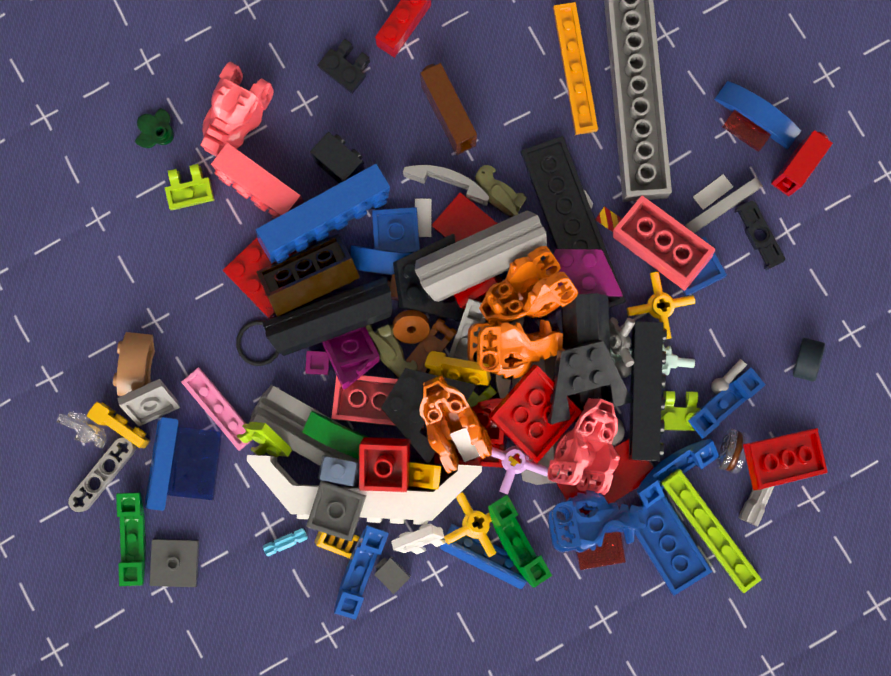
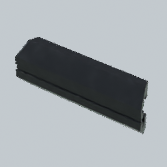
M381 277L298 307L282 315L268 318L262 322L266 331V337L278 353L286 356L387 319L392 314L391 290L386 277Z
M598 293L578 294L572 302L562 307L563 349L602 340L610 353L607 295ZM607 385L567 396L581 411H584L588 398L603 399L609 402Z

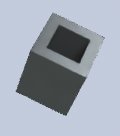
M392 556L388 560L384 557L375 566L377 571L374 575L393 594L411 577Z

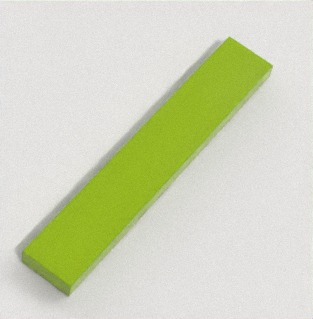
M680 469L675 470L660 482L742 593L747 592L762 580Z

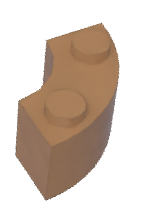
M126 332L123 341H119L117 346V353L119 354L117 373L113 377V385L117 386V396L126 395L128 392L139 389L151 382V365L155 353L153 335Z

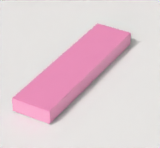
M198 367L181 381L238 451L250 443H243L237 438L238 434L246 432L242 426L247 423L201 368Z

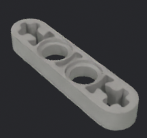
M757 177L752 179L685 225L686 228L693 233L697 232L758 191L763 185Z
M126 438L117 439L71 494L68 501L69 507L75 512L88 510L136 451V445ZM121 443H128V452H122L118 457L112 455L113 452L118 454L121 451ZM108 459H112L115 462V469L112 472H107L104 469V463ZM93 477L99 478L101 486L97 490L91 489L89 485ZM86 492L93 494L92 497L90 495H87L83 499V503L85 504L84 506H77V497H83L86 494Z

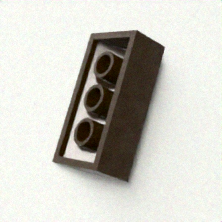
M339 234L293 254L283 262H276L257 271V275L277 316L309 303L360 278L352 257Z

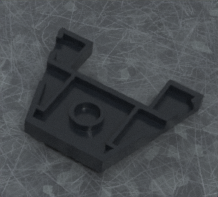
M454 234L448 235L393 262L399 308L417 310L424 314L428 313L461 322L465 309L460 308L458 302L443 303V300L439 302L434 301L423 289L420 279L415 272L416 260L456 243Z
M596 340L557 351L553 377L555 385L550 397L552 405L550 414L547 417L548 423L555 424L570 420L568 395L606 385L609 402L613 403L614 407L632 403V399L604 341Z
M405 368L381 409L406 439H410L411 445L427 463H430L436 451L431 448L428 438L420 433L425 424V420L420 415V404L423 399V383L438 376ZM443 377L447 384L458 389L465 396L466 400L469 399L476 385Z

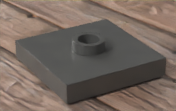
M321 481L306 527L352 541L367 495Z
M152 539L149 586L197 587L199 540Z

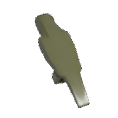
M484 165L480 167L475 176V181L489 196V203L510 218L518 215L520 208L527 199L525 194H516L510 186L494 179L493 173L496 170L492 166Z
M371 324L366 326L379 354V359L398 378H400L405 368L418 371V366L414 360L411 362L405 361L402 347L393 333V325L379 328L377 333L374 332Z

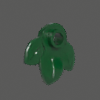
M160 108L155 113V116L151 114L139 116L137 126L141 133L136 138L135 143L143 148H151L156 144L167 145L171 143L174 133L170 126L171 117L169 113Z

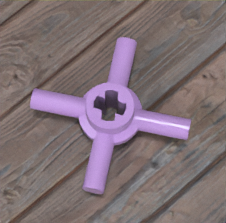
M517 445L509 447L505 451L492 447L491 456L501 459L502 465L506 470L500 492L508 494L515 474L522 473L526 469L547 477L549 467L530 461L529 457ZM515 454H519V459H522L521 464H516L515 467L511 466L510 456L514 457Z

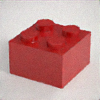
M363 437L359 446V491L407 492L410 477V439Z

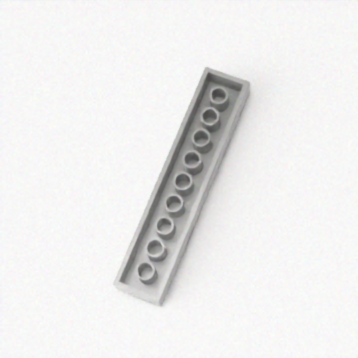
M604 0L623 202L638 201L641 196L648 200L667 199L672 193L654 3L653 0Z

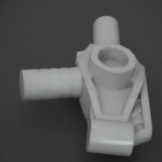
M612 317L609 320L610 348L614 354L621 355L626 367H630L634 364V361L629 352L631 339L628 335L635 321L627 318L621 329L618 326L617 319Z

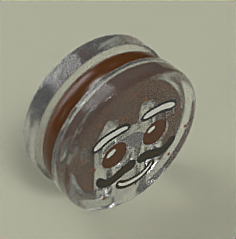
M732 428L727 430L718 452V469L726 470L733 474H737L741 470L746 460L743 444L750 443L748 433H741Z

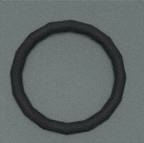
M254 320L247 323L240 329L236 338V348L239 356L246 363L253 366L269 364L279 355L275 351L267 360L253 361L247 358L241 349L243 333L251 326L263 325L262 322L265 320Z

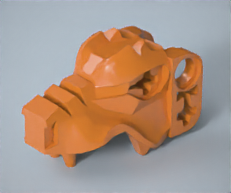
M540 246L527 254V257L518 258L510 263L506 279L500 283L493 284L486 292L479 309L491 326H498L501 322H510L523 316L531 318L543 317L559 306H566L577 297V289L565 272H559L560 264L547 246ZM545 256L546 259L542 261L540 258ZM562 282L563 285L559 287L557 284Z
M540 320L538 332L525 334L519 322H516L515 326L509 322H501L498 326H491L489 323H475L468 330V361L475 362L473 355L477 351V363L481 369L494 372V374L499 376L503 374L504 378L513 376V379H516L529 371L532 362H538L540 358L545 360L550 356H556L557 351L563 349V333L552 331L550 322ZM478 327H480L478 337L474 336V332L478 331Z
M442 375L424 382L420 415L426 423L428 442L431 448L440 455L439 458L446 472L450 473L452 470L458 469L459 459L455 450L457 447L450 434L461 429H467L471 444L475 445L482 459L486 458V456H491L492 443L484 425L480 423L477 415L468 404L465 396L455 387L448 385Z

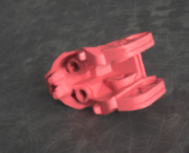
M232 62L226 64L219 76L220 80L211 98L212 106L203 121L202 131L204 138L201 146L205 151L216 157L227 143L236 149L243 144L248 132L260 125L263 110H266L274 93L271 84L262 78L256 84H253L250 91L240 87L243 73L240 67Z
M587 399L584 411L580 414L573 430L564 433L558 441L554 460H550L547 475L550 481L558 484L576 485L578 490L585 493L586 490L605 495L609 491L613 479L612 473L617 468L620 459L612 445L613 438L618 430V419L615 415L613 403L603 399ZM596 482H602L601 485H596Z

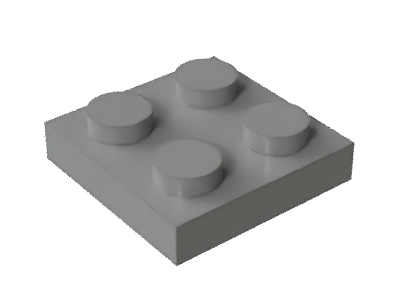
M160 379L117 398L119 406L138 426H142L180 408L178 400Z

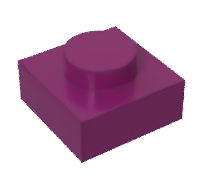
M307 351L305 374L329 375L330 359L327 353Z

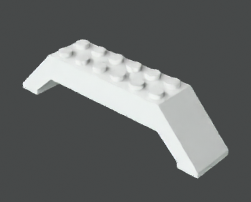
M247 455V462L289 513L297 514V519H309L319 485H298L277 462V457ZM458 465V471L441 484L439 490L436 489L435 491L407 490V492L359 491V487L342 488L367 495L360 517L367 518V522L380 523L382 518L390 519V523L404 524L405 519L414 520L413 524L425 525L428 521H432L482 472V466Z

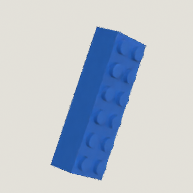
M374 164L255 229L258 242L271 264L275 261L277 263L283 262L289 257L288 254L295 250L300 252L309 246L308 243L313 240L320 241L329 235L328 232L333 229L340 230L347 226L348 221L355 218L358 220L364 217L371 208L375 207V209H378L387 203L386 200H388L390 186L377 164Z

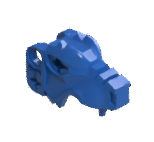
M586 490V493H577V496H574V498L570 497L566 502L557 504L548 514L552 544L559 552L575 550L581 553L589 548L594 551L596 545L598 547L602 546L604 534L611 532H624L626 544H631L634 542L635 531L646 527L642 507L634 505L628 507L626 504L618 506L617 503L608 504L602 494ZM582 508L583 511H587L589 513L585 515L584 513H580L579 509ZM556 512H561L565 520H560ZM561 536H564L566 539L568 538L569 542L567 543L566 540H562Z

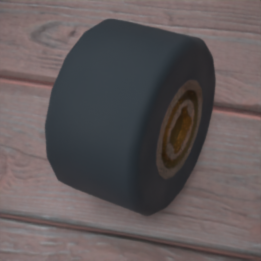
M808 338L802 339L793 371L794 377L812 382L816 381L825 349L824 342Z

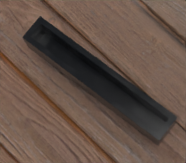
M635 321L632 328L631 356L634 364L631 366L630 397L632 403H630L629 460L660 461V457L664 455V443H660L661 433H664L665 428L664 420H661V410L664 411L665 397H661L662 388H665L666 376L662 374V365L666 364V351H663V342H666L667 330L663 328V322Z

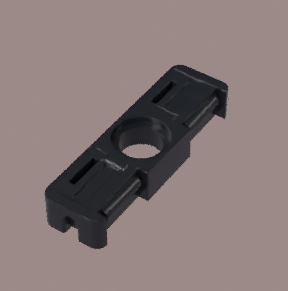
M751 200L735 209V213H739L747 228L745 233L754 250L758 249L767 266L764 269L769 270L784 262L785 257L756 202ZM760 229L764 231V241L755 239V230Z

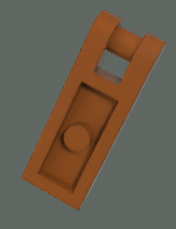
M439 318L429 331L428 336L418 344L406 361L411 362L414 360L418 366V371L426 373L429 369L425 367L428 354L431 351L442 352L457 334V330L453 327L450 329L445 325V321ZM438 331L445 335L442 341L435 336Z

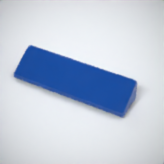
M158 418L144 504L147 509L160 511L165 509L178 428L177 419Z
M451 524L447 534L459 529L460 527ZM467 535L450 544L445 543L440 546L441 550L519 589H522L527 582L513 564L507 552L494 544L492 545L497 553L491 557H488L479 539H474Z

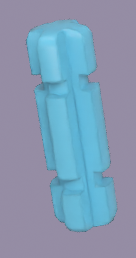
M304 528L294 531V534L290 533L278 538L274 542L265 544L263 550L267 556H271L276 551L280 552L296 545V542L300 543L307 540L306 531Z

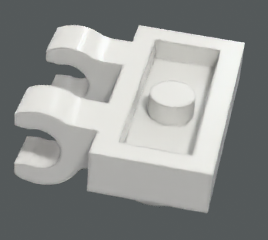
M432 524L422 525L415 532H404L399 535V538L391 541L393 550L403 553L413 551L415 554L425 552L426 548L422 546L429 543L436 547L446 543L442 539L444 538L443 529Z

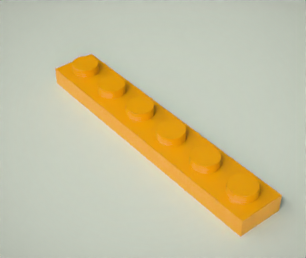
M576 2L554 5L553 11L575 135L597 132L598 126Z

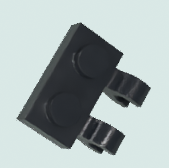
M344 39L339 45L338 50L334 51L331 48L317 66L353 94L366 78L362 71L368 66L370 60L362 52L357 57L354 65L348 62L345 58L351 53L353 47L352 43Z

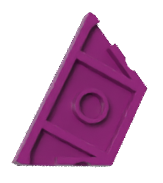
M555 250L553 255L560 264L559 272L567 274L577 289L578 294L598 293L610 297H622L623 293L603 250ZM560 282L557 285L560 287L563 283Z
M366 327L322 342L343 389L348 388L379 362V354Z

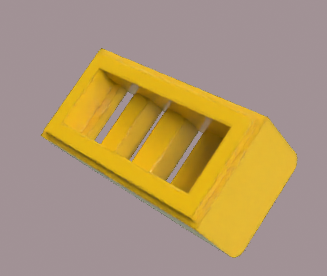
M319 531L315 544L350 559L352 553L349 551L353 542H358L360 537L354 535L352 541H348L343 550L341 547L345 539L339 538L336 546L332 544L336 536L330 535L328 541L325 542L324 539L327 534Z

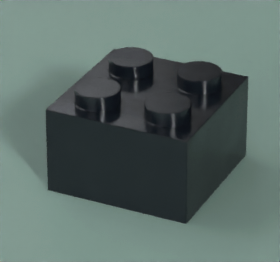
M328 131L310 153L315 163L340 184L365 170L364 162L362 161L363 157L355 149L350 151L345 146L346 142L338 134L333 136Z

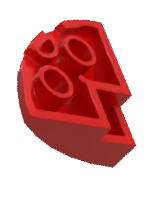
M504 398L478 402L477 405L471 408L477 415L480 423L484 425L490 437L492 447L505 451L507 449V435L488 417ZM455 449L459 459L458 465L504 468L501 459L493 456H486L484 459L479 456L464 462L458 449ZM437 452L435 453L434 463L442 464L439 458L440 455Z

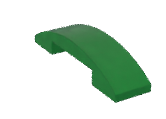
M311 411L302 431L318 442L358 460L360 443L363 437H367L332 422V419L314 411Z
M141 492L117 493V517H120L121 562L118 563L119 586H141L144 584L146 556L145 519Z
M504 495L488 506L490 517L505 551L525 580L535 588L551 577V572L542 556H536L515 518L518 513L508 495Z

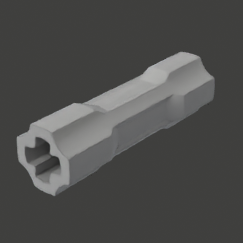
M774 486L761 490L752 489L738 518L758 527Z

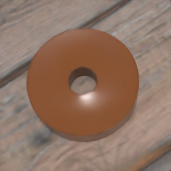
M406 310L394 318L393 333L401 342L408 344L418 343L429 334V320L420 311Z

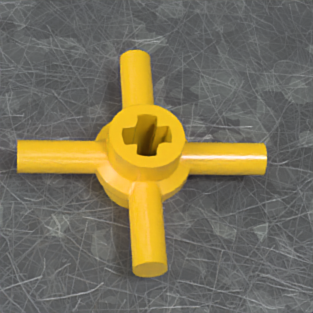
M659 272L650 273L654 294L649 298L647 304L627 307L628 316L649 313L652 317L659 319V322H663V328L667 330V339H670L672 337L668 317L673 313L675 307L695 304L694 295L673 299L669 294L663 292ZM657 303H664L665 308H657Z
M464 492L460 493L456 499L465 513V517L462 521V527L444 536L446 543L450 544L467 535L471 538L479 539L488 557L495 555L497 552L487 536L490 522H492L490 513L484 514L480 511H473ZM478 522L480 526L474 528L472 523Z

